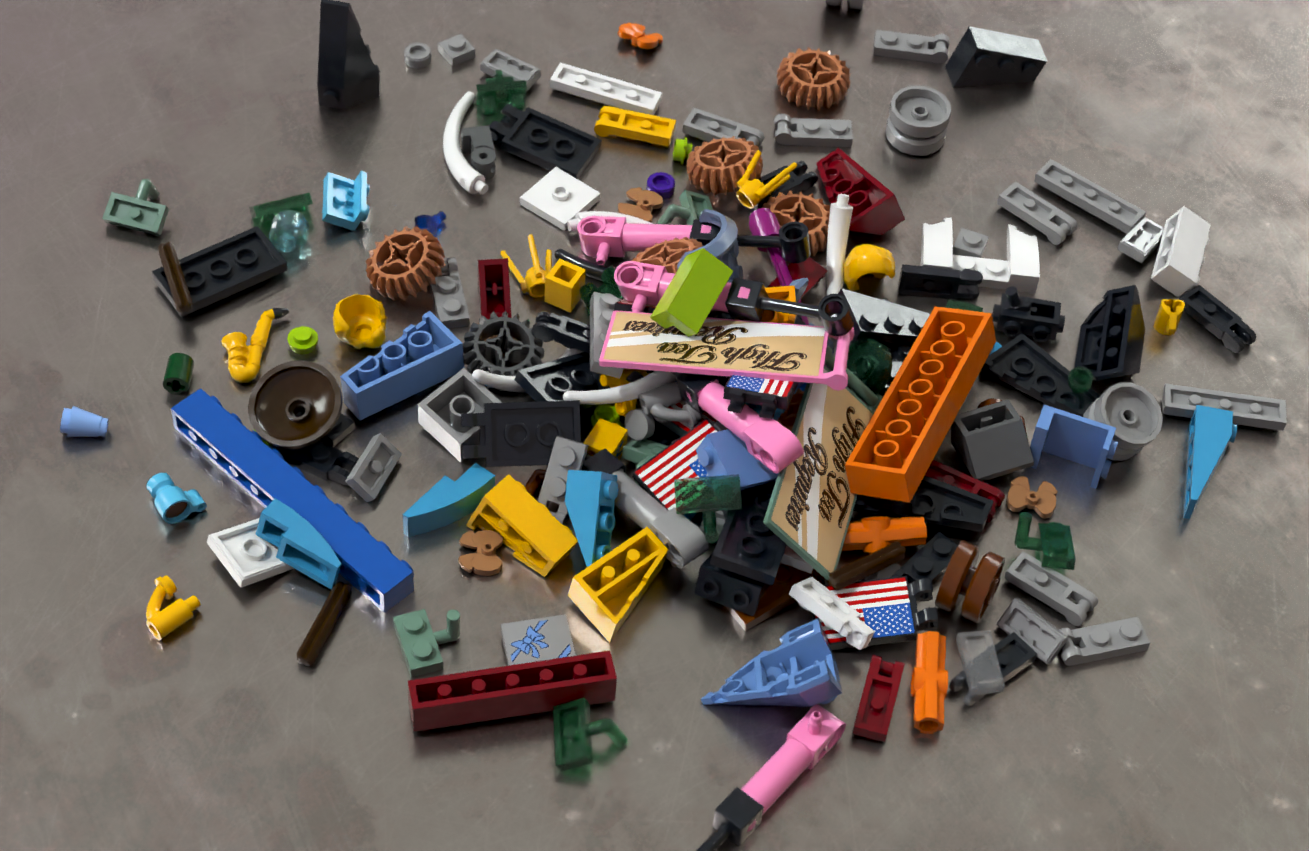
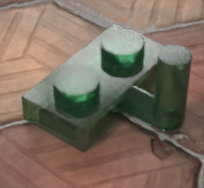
M739 474L674 479L676 513L703 512L705 538L709 543L717 542L719 535L716 524V511L742 509Z
M1021 512L1014 541L1015 546L1018 549L1039 551L1042 567L1074 570L1076 557L1070 526L1058 522L1038 523L1037 538L1029 537L1032 515L1028 512Z
M585 698L553 706L555 764L561 772L593 763L591 736L606 733L618 747H622L627 743V736L612 719L604 718L591 722L590 704Z

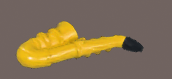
M272 308L264 311L260 316V320L256 323V328L250 341L251 345L249 346L246 345L247 336L242 332L229 333L222 338V346L228 352V371L236 382L249 383L256 378L261 369L260 362L267 344L272 320L284 317L289 313V309Z

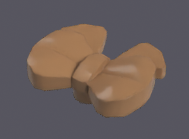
M640 187L631 188L626 192V197L637 204L619 203L618 213L634 216L652 223V209L662 208L663 198L653 191L642 190Z
M1026 476L1017 477L1011 481V488L1006 498L1009 510L1019 512L1027 507L1028 509H1034L1043 519L1052 516L1055 511L1056 495L1058 492L1053 484L1043 481L1037 492L1030 491L1029 480Z
M470 530L462 535L459 544L464 547L477 549V553L461 555L458 558L461 568L468 573L473 571L481 576L496 575L502 570V560L496 555V550L503 544V537L500 533L492 530H482L474 533L473 530Z

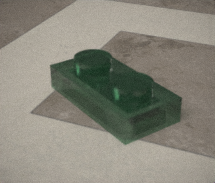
M309 192L250 206L249 209L252 218L260 217L261 222L273 220L278 212L288 210L289 215L305 212V206L313 204Z

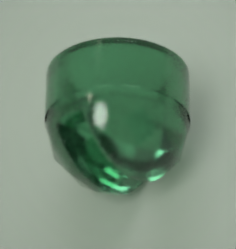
M1076 367L1070 371L1068 385L1074 393H1086L1092 386L1093 375L1089 369Z

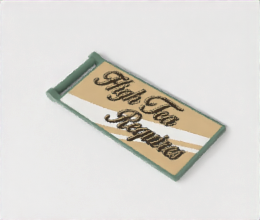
M827 345L825 364L833 371L835 356L832 354V349ZM824 366L823 373L831 372L826 366ZM847 367V385L867 405L848 387L837 391L825 384H806L791 431L800 441L804 454L778 473L763 521L772 532L826 580H829V573L837 569L857 494L850 493L845 463L883 398L879 394L875 395Z

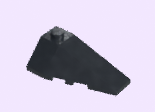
M321 0L317 77L318 103L321 106L343 110L377 98L381 94L380 70L377 65L373 64L370 57L371 50L369 45H365L361 37V27L350 3Z

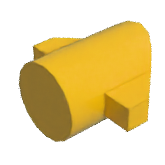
M1162 299L1154 321L1155 330L1162 335L1175 334L1185 303L1178 299Z

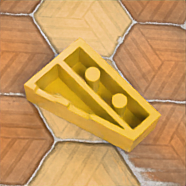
M509 474L482 498L466 524L472 530L479 527L482 530H492L500 533L503 537V544L515 551L513 557L543 577H546L559 565L578 543L572 531L567 526L562 525L544 504L539 503L527 492L522 483L516 481Z
M647 526L573 577L568 597L609 643L662 569L668 548Z

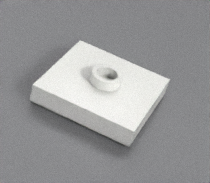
M555 167L520 197V205L565 231L568 228V220L575 219V215L578 212H587L600 200V192Z
M260 518L208 535L207 544L240 588L294 569L276 558L278 547L256 535Z

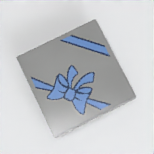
M566 614L504 623L500 626L508 666L576 656Z

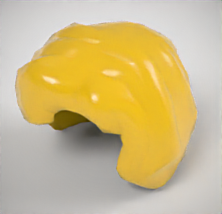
M870 244L856 246L845 260L843 281L850 291L859 290L857 279L865 274L871 273L875 278L879 279L885 278L887 275L891 279L895 276V260L891 252L879 246Z
M354 294L340 300L336 304L333 312V326L340 341L356 349L363 347L375 349L385 342L387 316L382 302L366 294Z

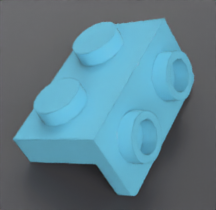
M360 171L355 181L330 172L326 174L323 179L322 221L355 231L360 222L366 220L369 213V205L366 202L370 185L367 184V172Z

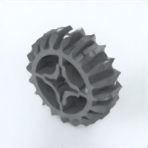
M493 311L490 314V320L482 315L479 318V324L473 322L470 326V332L464 335L463 354L465 355H463L464 365H469L467 371L472 374L476 369H480L497 375L516 376L518 370L542 364L541 359L544 358L545 352L544 348H541L543 341L535 338L532 328H529V319L520 322L518 313L513 318H509L506 311L503 312L502 317H498ZM498 335V336H497L496 338H494V339H487V338H489V337H491V336ZM502 343H504V350H505V357H504V359H502V352H501ZM520 361H522L520 364L516 366L508 367L512 363H519Z

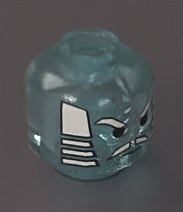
M285 210L274 216L271 222L269 240L278 251L285 254H294L300 252L305 247L309 234V223L306 217L292 210Z

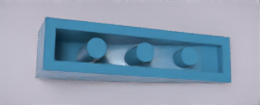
M1196 405L1189 424L1184 518L1190 519L1225 454L1228 443H1234L1237 425L1233 424V411Z

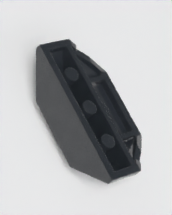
M1136 285L1108 290L1102 297L1103 301L1092 310L1081 325L1074 367L1077 373L1096 381L1140 373L1145 337L1144 319Z

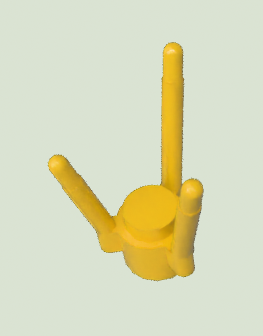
M756 151L743 177L736 183L740 188L736 193L737 199L746 208L753 209L760 200L790 179L789 173L797 167V163H792L764 185L758 179L748 180L761 156V151Z
M530 234L528 235V241L534 267L527 270L525 279L507 253L502 250L500 254L502 258H508V267L520 283L522 292H528L530 296L538 298L545 296V277L552 269V251L550 249L546 251V268L543 270L540 267L534 237Z

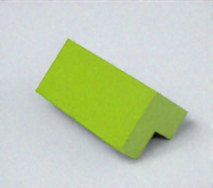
M704 248L686 255L650 318L664 329L675 326L688 337L697 334L733 270Z

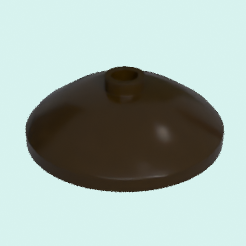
M310 361L286 362L269 370L254 386L248 404L249 419L257 434L264 441L275 447L283 449L307 447L324 438L336 425L342 410V392L335 377L323 366ZM300 411H305V414H303L300 417H297V414Z

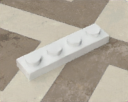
M559 63L550 79V88L620 109L649 115L655 114L662 101V92L564 63Z

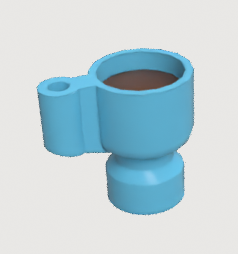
M167 473L155 474L146 484L147 490L155 498L154 505L168 524L181 522L191 512H202L207 507L197 490L183 491L175 486Z

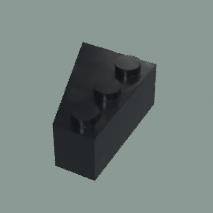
M969 26L945 68L953 88L1029 82L1036 80L1047 63V59L1037 39Z

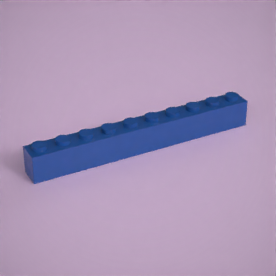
M200 388L171 408L174 428L264 508L276 498L307 520L323 536L341 562L339 574L381 611L386 613L414 591V571L405 560L400 561L394 556L390 548L383 541L378 542L372 537L362 523H356L348 516L346 510L340 504H334L328 499L318 485L313 486L306 480L300 469L291 467L284 461L278 450L269 448L257 432L247 429L242 424L240 418L236 414H230L225 410L215 396L210 397Z

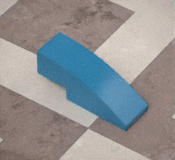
M477 463L472 465L456 481L445 475L403 514V534L411 537L445 527L476 510L482 498L495 487V475Z
M275 498L261 512L256 535L279 548L276 556L277 559L332 590L341 567V562L323 536L307 520Z

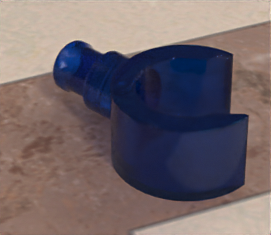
M442 211L433 216L419 215L415 217V226H418L420 229L427 228L429 229L428 232L437 237V227L446 219V215Z

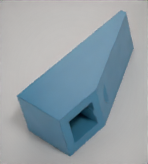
M568 470L565 504L586 567L612 551L610 544L612 530L615 526L614 505L618 495L617 475L598 471Z

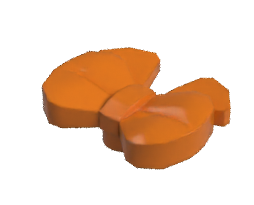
M624 23L618 30L619 37L631 39L633 46L643 49L655 48L658 43L662 44L663 36L659 33L645 34V26L640 24Z

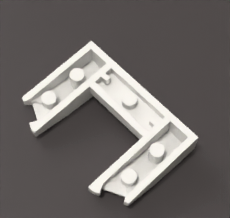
M944 218L942 222L931 225L924 223L922 227L921 266L960 271L975 269L981 272L983 276L982 283L978 284L977 287L1006 290L1008 287L1013 286L1017 288V291L1036 293L1040 278L1037 236H1029L1018 231L1016 226L1008 224L1007 261L953 255L952 218Z

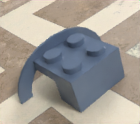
M703 210L699 216V221L715 224L721 229L717 236L705 246L685 252L677 264V270L686 255L704 248L733 270L727 282L732 283L733 278L743 279V269L741 265H738L736 258L739 253L736 223L731 218L717 211Z

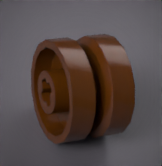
M962 540L946 569L937 593L935 606L952 612L958 607L963 596H965L961 608L962 618L978 624L997 591L1005 564V557L990 551L982 557L976 568L979 557L978 546Z

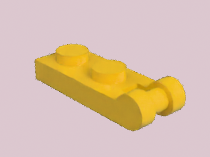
M604 106L600 110L599 120L596 121L594 132L601 137H606L610 134L669 147L676 128V120Z

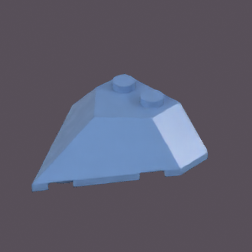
M819 619L788 631L779 638L782 643L779 647L771 651H762L725 680L726 684L715 693L709 692L701 698L702 704L812 707L819 703L827 704L833 701L837 695L842 694L838 666Z

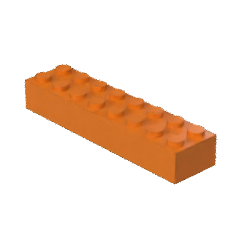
M934 307L845 463L850 493L911 502L996 343L992 313Z

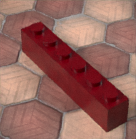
M603 651L408 680V702L413 731L612 702L616 698L617 676L611 652Z

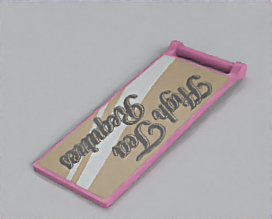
M613 311L599 358V365L602 367L728 377L737 375L791 382L828 385L838 391L845 389L848 384L846 367L849 345L854 337V328L852 327L851 331L845 335L833 336L825 331L824 326L706 318L699 332L688 337L675 326L664 329L650 318L652 313ZM828 337L837 340L834 368L829 373H823Z

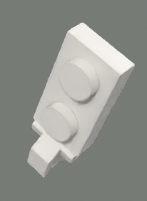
M809 577L792 586L789 595L797 600L802 608L811 611L819 617L828 628L846 637L847 643L859 650L869 645L875 631L859 619L861 615L828 588L813 577Z

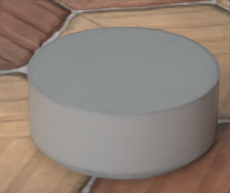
M413 43L405 48L404 61L408 66L424 68L431 63L432 57L429 46L423 43Z
M638 408L627 413L625 428L628 429V435L632 439L643 440L653 435L655 421L651 413L646 415L642 408Z

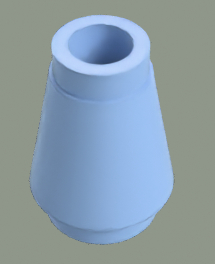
M75 406L72 409L64 408L60 433H66L67 437H106L109 418H103Z

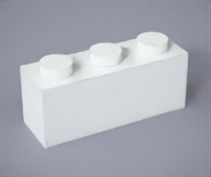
M1185 206L1167 219L1151 280L1176 297H1180L1187 290L1190 291L1195 288L1200 281L1199 272L1205 260L1203 255L1205 247L1209 242L1208 234L1211 224Z

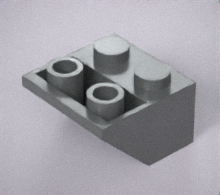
M1009 399L957 414L951 425V444L973 478L983 482L1034 466L1022 419Z

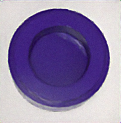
M654 173L647 179L646 190L658 193L663 199L670 198L675 191V180L667 173Z

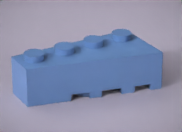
M430 310L422 316L423 321L416 326L410 324L406 327L400 338L394 342L389 340L383 344L381 352L377 355H368L340 376L344 404L359 420L365 419L444 381L465 368L462 342Z

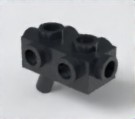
M1013 286L1008 287L1005 293H1002L1000 305L994 304L992 312L993 322H997L996 330L1003 331L1008 337H1017L1023 333L1024 335L1033 336V339L1038 342H1046L1049 339L1055 340L1057 332H1063L1065 316L1060 315V302L1019 296L1017 288Z

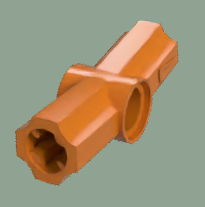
M878 516L850 522L842 551L864 550V552L873 553L894 542H899L901 546L926 544L927 527L924 517L913 516L890 519V517Z
M933 631L917 635L915 667H913L911 678V697H914V728H917L924 734H933L943 730L944 700L946 699L948 689V670H945L946 636Z

